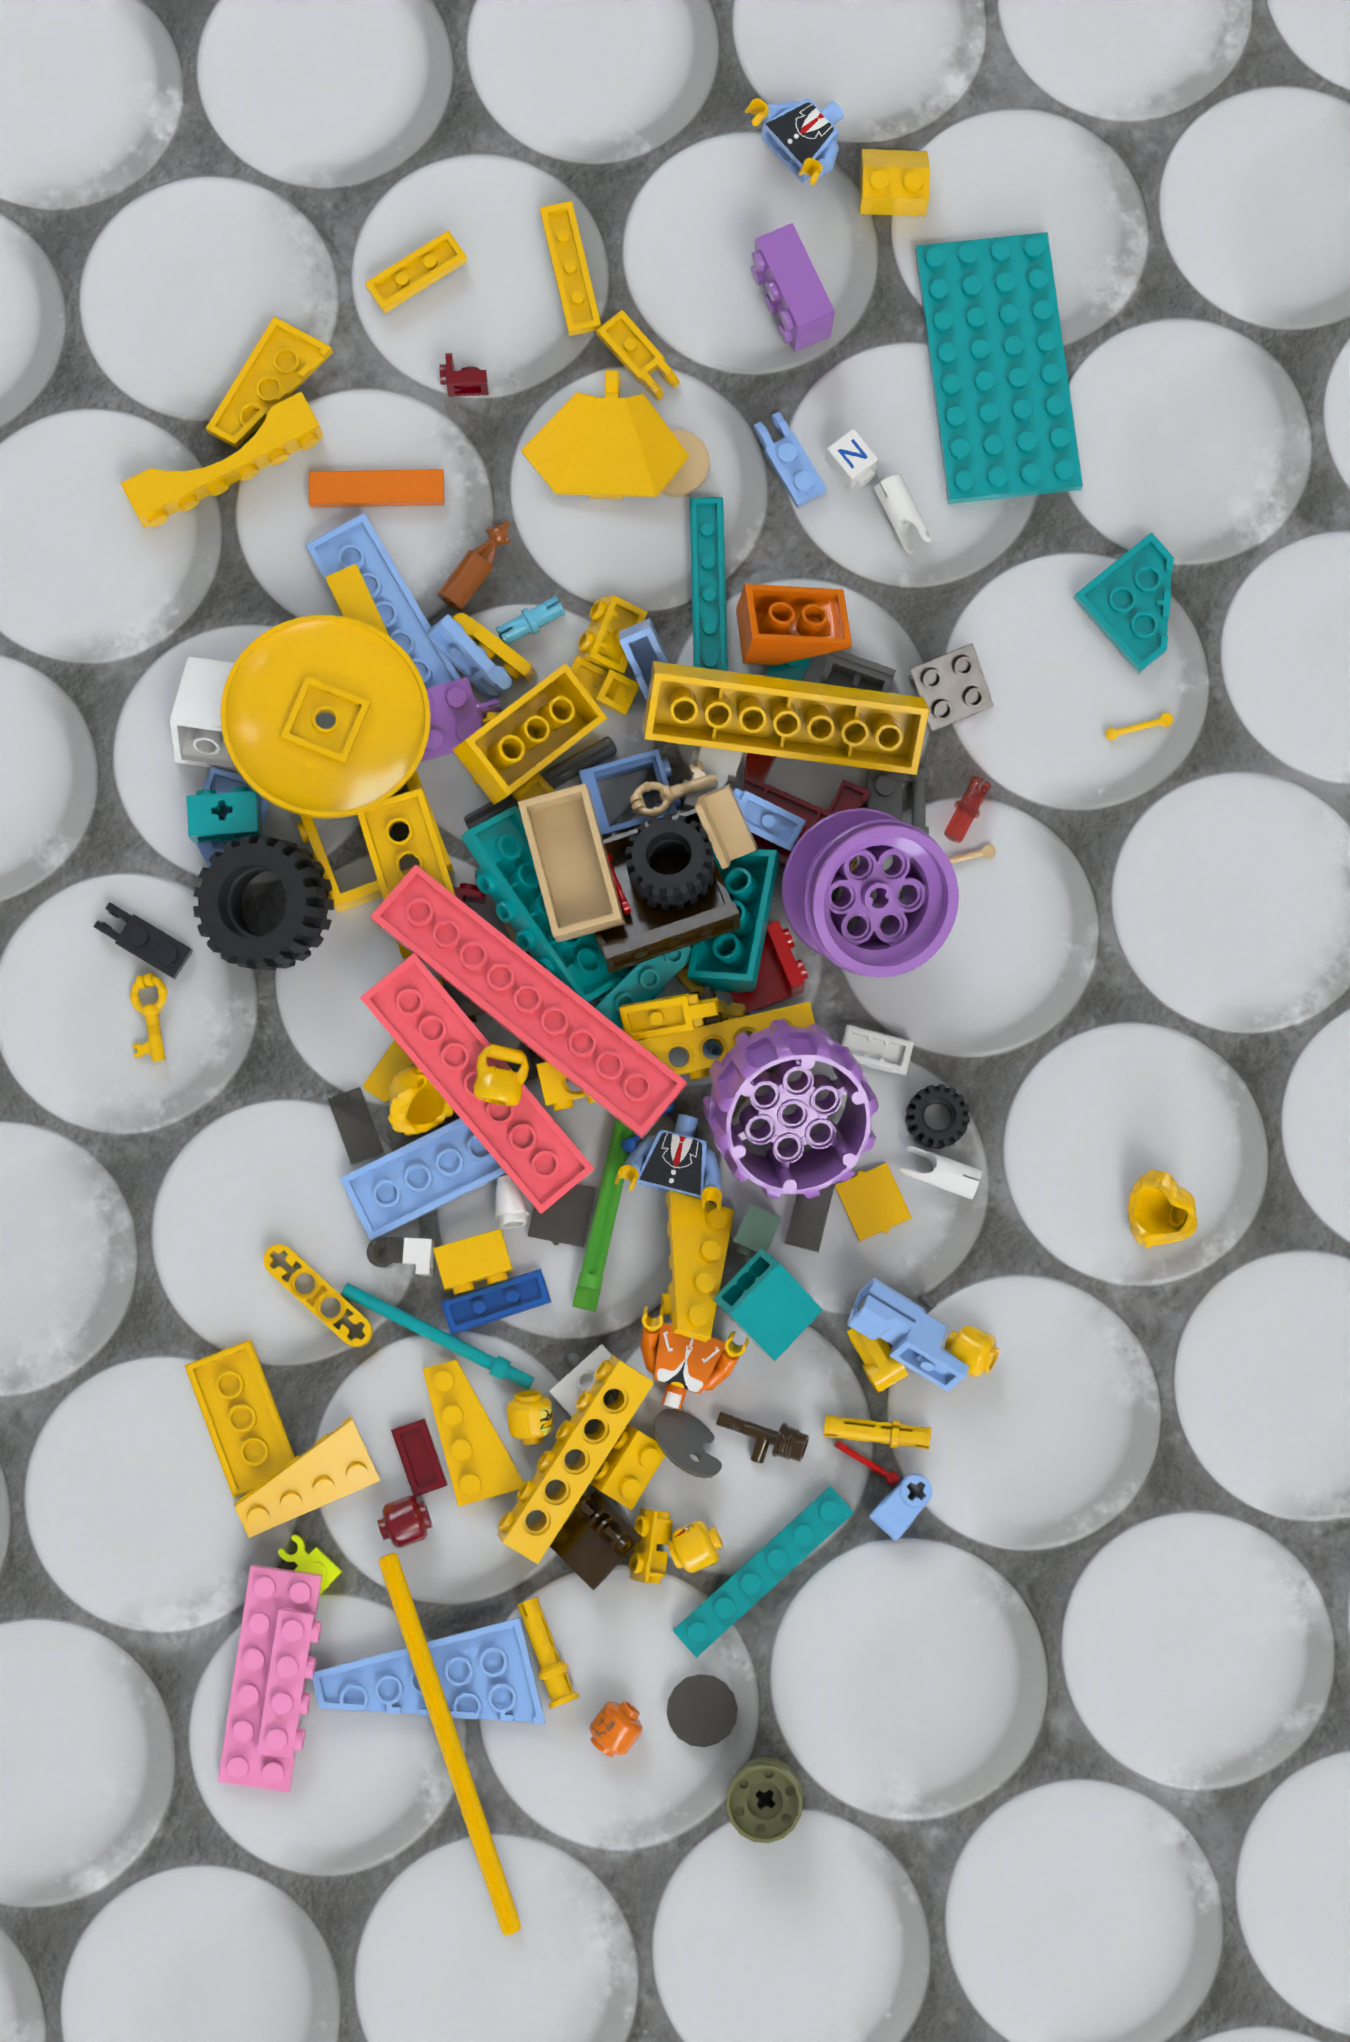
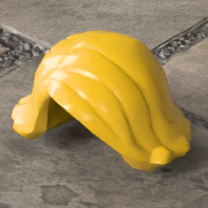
M415 1064L410 1065L393 1077L389 1087L391 1107L387 1118L394 1131L408 1136L427 1133L429 1130L432 1131L439 1124H442L454 1113L451 1106Z
M1153 1169L1148 1171L1147 1174H1143L1134 1184L1127 1206V1216L1135 1242L1150 1249L1152 1246L1179 1242L1193 1236L1198 1226L1195 1198L1188 1190L1178 1185L1171 1174L1167 1171Z

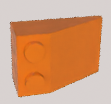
M759 584L744 585L736 607L743 664L779 665L851 648L852 640L843 589Z

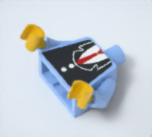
M755 98L750 102L744 112L755 115L751 121L754 126H758L762 121L765 122L762 128V140L802 184L811 176L809 183L815 185L819 177L833 170L839 151L837 144L839 132L834 125L844 117L842 109L836 102L831 101L821 110L810 99H805L801 102L792 101L766 104L763 100Z
M678 1114L674 1132L659 1129L657 1135L652 1134L644 1138L636 1146V1149L630 1152L624 1166L618 1170L614 1182L617 1185L620 1179L625 1178L631 1182L628 1189L630 1191L635 1188L637 1182V1184L666 1192L672 1190L701 1199L700 1207L703 1210L707 1201H714L717 1204V1211L721 1209L722 1174L716 1155L711 1149L707 1148V1141L694 1138L698 1119L688 1115Z

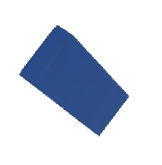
M541 1269L441 1301L451 1335L552 1303Z

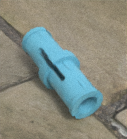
M554 595L551 599L531 610L525 608L521 611L522 615L500 627H496L500 639H503V642L509 646V644L531 632L534 635L540 632L539 628L564 616L565 611L561 603L558 604V598Z

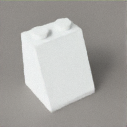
M188 656L170 717L175 763L209 768L214 766L238 772L224 744L220 717L223 689L234 663Z

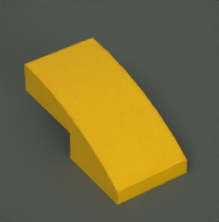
M576 656L570 669L596 704L616 713L626 715L638 691L639 684L611 669L606 671Z

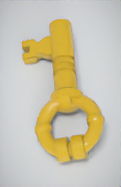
M153 972L137 976L130 991V1001L135 1010L145 1016L147 1034L149 1035L148 1042H145L143 1045L140 1043L134 1044L132 1047L135 1050L137 1049V1053H134V1058L144 1057L145 1054L151 1055L152 1062H162L166 1058L162 1032L160 1030L159 1014L166 1003L168 991L163 981L155 976ZM156 986L159 995L157 1002L149 1003L145 1006L139 1001L140 996L138 995L139 990Z

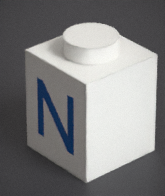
M854 429L827 448L825 461L849 490L857 484L860 487L866 485L876 475L875 471L879 459Z

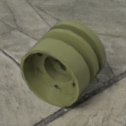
M760 1757L748 1761L737 1770L727 1792L726 1810L730 1823L740 1835L753 1842L771 1843L783 1839L794 1830L801 1817L804 1790L800 1777L789 1764L778 1758ZM768 1789L772 1790V1800L774 1803L766 1801L764 1804H761L758 1791L760 1790L765 1793Z

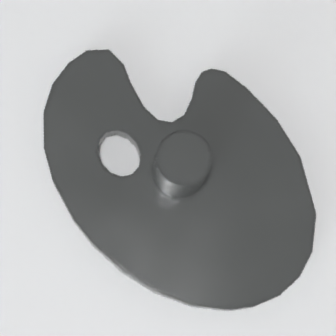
M678 1409L662 1410L655 1417L653 1422L654 1437L660 1449L673 1464L686 1473L700 1478H712L722 1469V1463L717 1458L706 1453L702 1448V1445L711 1444L715 1437L700 1420ZM690 1454L695 1455L699 1462L691 1459Z

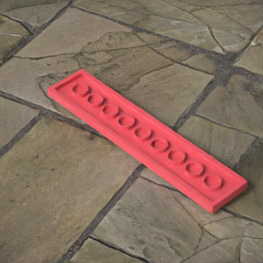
M416 864L370 916L374 923L411 953H415L421 961L640 1138L643 1139L687 1086V1082Z

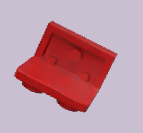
M779 920L767 925L756 989L745 993L729 992L734 1003L745 1005V1015L804 993V980L808 979L807 971L801 959L795 961L791 948L795 947L794 940L788 928L782 930Z

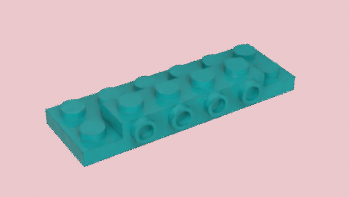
M516 805L467 830L461 836V839L480 865L474 871L477 875L476 884L479 890L484 894L489 893L497 904L496 914L501 921L510 923L516 932L515 940L518 947L523 951H529L534 960L584 1000L590 1003L604 995L630 971L628 968L608 973L594 933L562 942H557L554 939L521 813Z

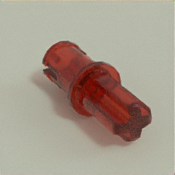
M977 776L971 777L961 800L956 801L954 805L956 810L944 831L947 839L956 843L962 842L973 819L978 818L980 815L978 809L991 788L989 782L985 781L981 785L982 778Z

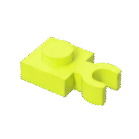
M294 1534L291 1539L298 1546L297 1552L291 1555L285 1549L280 1548L278 1554L283 1560L295 1562L298 1565L294 1571L323 1575L321 1595L343 1571L318 1547H315L311 1553L307 1552L304 1539Z

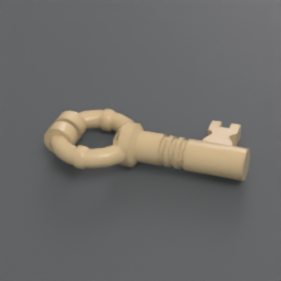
M699 761L697 762L698 766L695 767L693 763L689 764L691 774H694V780H690V782L687 781L686 783L674 786L653 781L644 782L629 797L633 812L646 817H659L668 810L670 804L675 799L718 787L716 775L714 773L706 776V773L703 772V764ZM651 790L659 791L663 801L659 807L648 809L642 794Z

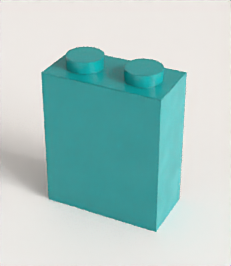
M762 1248L712 1299L750 1340L774 1361L787 1350L792 1342L823 1311L790 1273Z

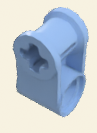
M919 1474L907 1475L891 1493L885 1496L868 1518L896 1541L930 1501L933 1491L930 1482ZM921 1481L924 1484L921 1488V1491L924 1493L923 1497L919 1499L914 1496L912 1499H909L907 1497L910 1493V1490L907 1488L908 1484L912 1482L917 1485Z

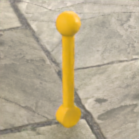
M1167 712L1163 713L1158 719L1119 729L1109 727L1105 731V737L1108 740H1115L1118 735L1158 725L1169 727L1173 723L1174 718L1172 714Z

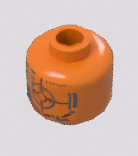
M623 1701L621 1704L607 1702L590 1724L589 1730L592 1734L590 1739L592 1744L607 1756L613 1757L614 1754L625 1755L643 1731V1726L638 1719L640 1712L627 1701Z

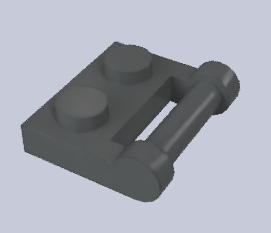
M918 769L917 775L868 770L867 790L871 791V796L867 801V809L887 813L902 821V783H912V825L929 835V827L926 826V782H929V770Z

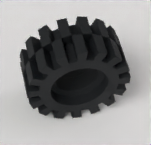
M943 1084L938 1086L930 1085L918 1091L906 1109L905 1123L908 1125L907 1130L909 1134L915 1137L914 1140L917 1143L920 1142L929 1149L930 1147L942 1149L943 1147L953 1145L965 1134L970 1122V1116L968 1115L970 1109L968 1104H965L963 1095L956 1093V1089L953 1087L947 1088ZM942 1104L949 1110L951 1120L945 1129L934 1130L926 1124L924 1113L928 1106Z

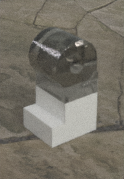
M377 1237L367 1247L368 1260L378 1268L389 1269L395 1265L416 1266L415 1274L433 1276V1248H435V1241L432 1239Z

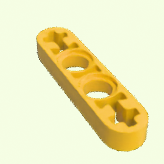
M282 1244L272 1245L266 1250L263 1257L266 1270L341 1340L352 1347H362L370 1342L373 1336V1327L370 1321L299 1255ZM275 1252L280 1255L286 1252L288 1256L285 1260L292 1268L296 1267L297 1262L302 1266L292 1273L288 1282L284 1277L289 1273L284 1268L278 1266L274 1269L272 1267L275 1262L272 1255ZM303 1274H310L315 1279V1288L308 1294H301L296 1289V1280ZM330 1297L338 1299L341 1305L339 1314L332 1318L324 1316L321 1310L323 1301ZM348 1309L353 1312V1315L348 1317L353 1324L359 1325L362 1322L365 1325L362 1330L365 1337L362 1340L357 1337L350 1340L348 1336L351 1334V1330L343 1323L340 1329L335 1327L336 1323L344 1319Z

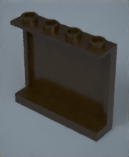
M696 809L689 811L679 810L672 814V819L677 820L679 815L685 816L687 824L694 820L699 824L700 831L703 830ZM650 821L644 822L643 824L647 827L648 825H650ZM637 828L624 833H612L603 840L606 851L612 855V867L632 911L624 914L622 909L625 920L624 925L594 933L608 973L741 928L739 911L735 901L732 902L716 861L715 872H713V884H707L708 893L704 897L701 895L697 896L698 903L691 906L687 902L684 903L685 909L677 911L676 906H670V911H664L661 904H657L653 908L648 905L647 898L642 901L637 896L636 889L633 890L625 862L626 847H630L629 838L631 835H638ZM667 851L654 859L651 868L664 875L676 874L689 864L690 858L679 851Z

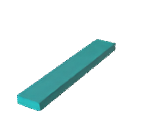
M723 497L690 498L693 667L728 671Z

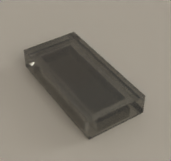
M361 1087L328 1098L352 1165L385 1153Z
M835 1184L819 1190L820 1196L807 1199L804 1194H796L785 1245L819 1252Z

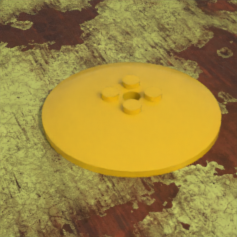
M310 615L285 621L267 630L251 642L236 660L227 677L223 689L220 712L224 744L234 767L245 782L261 797L277 807L301 816L323 819L343 818L366 812L401 790L416 771L424 755L429 737L431 718L430 703L423 679L416 665L401 646L388 635L369 624L337 615ZM321 713H329L333 715L336 722L333 727L323 729L317 725L316 717Z

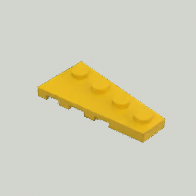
M274 316L206 427L207 432L238 448L265 421L271 406L287 399L333 354L332 347Z
M669 1190L665 1194V1203L668 1206L669 1214L667 1237H670L671 1250L669 1270H672L673 1285L670 1289L673 1333L707 1342L711 1338L717 1306L712 1299L720 1290L734 1210L721 1206V1209L717 1211V1204L706 1202L703 1210L700 1207L701 1199Z
M458 1360L423 1368L458 1507L520 1490L525 1482L504 1447Z
M352 1415L345 1419L342 1425L333 1432L327 1433L317 1440L316 1444L301 1456L297 1455L289 1461L287 1466L277 1474L269 1476L234 1503L235 1510L249 1538L380 1481L378 1471Z

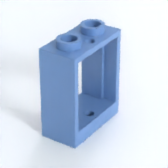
M658 749L579 771L581 784L586 783L590 790L603 840L612 833H624L636 829L639 825L653 817L645 816L609 827L597 782L652 767L656 781L669 786L667 778L672 777L670 764L667 757L661 758ZM680 798L675 799L670 804L668 810L657 817V820L664 819V814L672 815L677 810L682 809Z

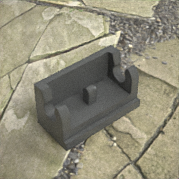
M840 650L829 654L820 684L889 693L896 670Z

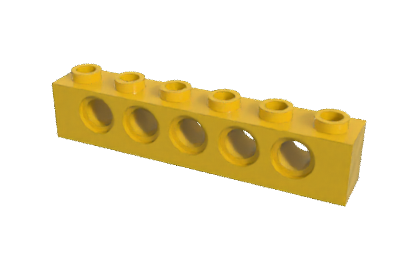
M613 1354L609 1360H604L599 1365L594 1375L596 1381L589 1391L584 1390L575 1404L576 1412L570 1421L565 1420L556 1433L558 1440L551 1451L546 1450L541 1455L536 1465L538 1471L531 1482L527 1480L522 1485L517 1494V1504L511 1512L507 1511L498 1523L497 1529L499 1532L497 1536L502 1543L536 1564H539L654 1384L646 1375ZM610 1389H618L619 1395L617 1400L612 1404H604L605 1393ZM591 1419H598V1430L593 1434H585L584 1427L586 1423ZM570 1450H580V1457L577 1462L565 1464V1456ZM560 1480L561 1487L555 1494L549 1495L545 1493L546 1485L550 1481ZM540 1510L542 1512L541 1519L537 1523L532 1525L526 1524V1517L531 1511Z

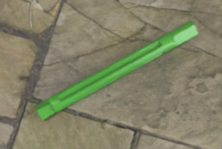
M616 1117L582 1269L579 1273L572 1307L596 1312L604 1278V1268L625 1178L620 1179L617 1185L614 1182L618 1170L624 1166L630 1152L622 1150L621 1142L623 1139L631 1138L635 1134Z

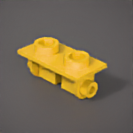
M640 1508V1515L635 1521L634 1529L643 1539L635 1546L634 1552L630 1556V1579L643 1583L661 1584V1577H665L668 1552L657 1551L656 1549L657 1544L668 1545V1542H670L673 1520H670V1512Z

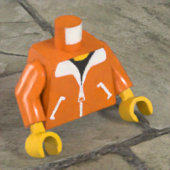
M648 1306L644 1307L640 1348L646 1370L654 1374V1380L667 1384L661 1401L662 1405L681 1410L687 1390L697 1394H701L703 1390H714L731 1375L738 1359L743 1355L749 1344L748 1338H746L743 1345L735 1344L733 1342L735 1331L729 1334L726 1342L712 1337L707 1342L673 1333L672 1325L663 1322L664 1310L660 1308V1315L657 1318H651L647 1314Z

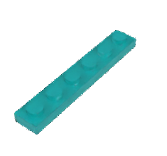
M829 1486L673 1629V1632L697 1658L852 1516L854 1511Z

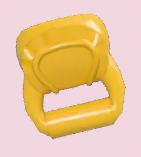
M490 1044L484 1047L477 1060V1079L474 1084L475 1097L481 1101L496 1105L516 1106L521 1099L522 1085L529 1071L527 1056L522 1050ZM487 1057L520 1064V1068L515 1072L512 1069L505 1070L495 1066H488Z

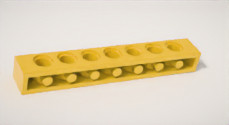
M809 1001L696 1027L691 1031L652 1037L637 1042L679 1076L689 1074L690 1080L710 1076L709 1069L716 1059H709L703 1053V1045L708 1040L719 1043L721 1054L717 1060L721 1062L725 1055L735 1046L734 1038L744 1031L752 1034L769 1028L773 1020L784 1019L789 1026L807 1028L811 1024H815ZM680 1048L686 1052L687 1063L685 1066L675 1067L670 1063L668 1056L672 1049ZM548 1062L536 1064L545 1107L552 1105L554 1111L574 1107L573 1100L586 1097L588 1104L596 1102L582 1090L573 1091L569 1089L566 1085V1077Z

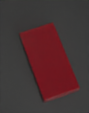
M425 1418L391 1430L414 1497L448 1486Z

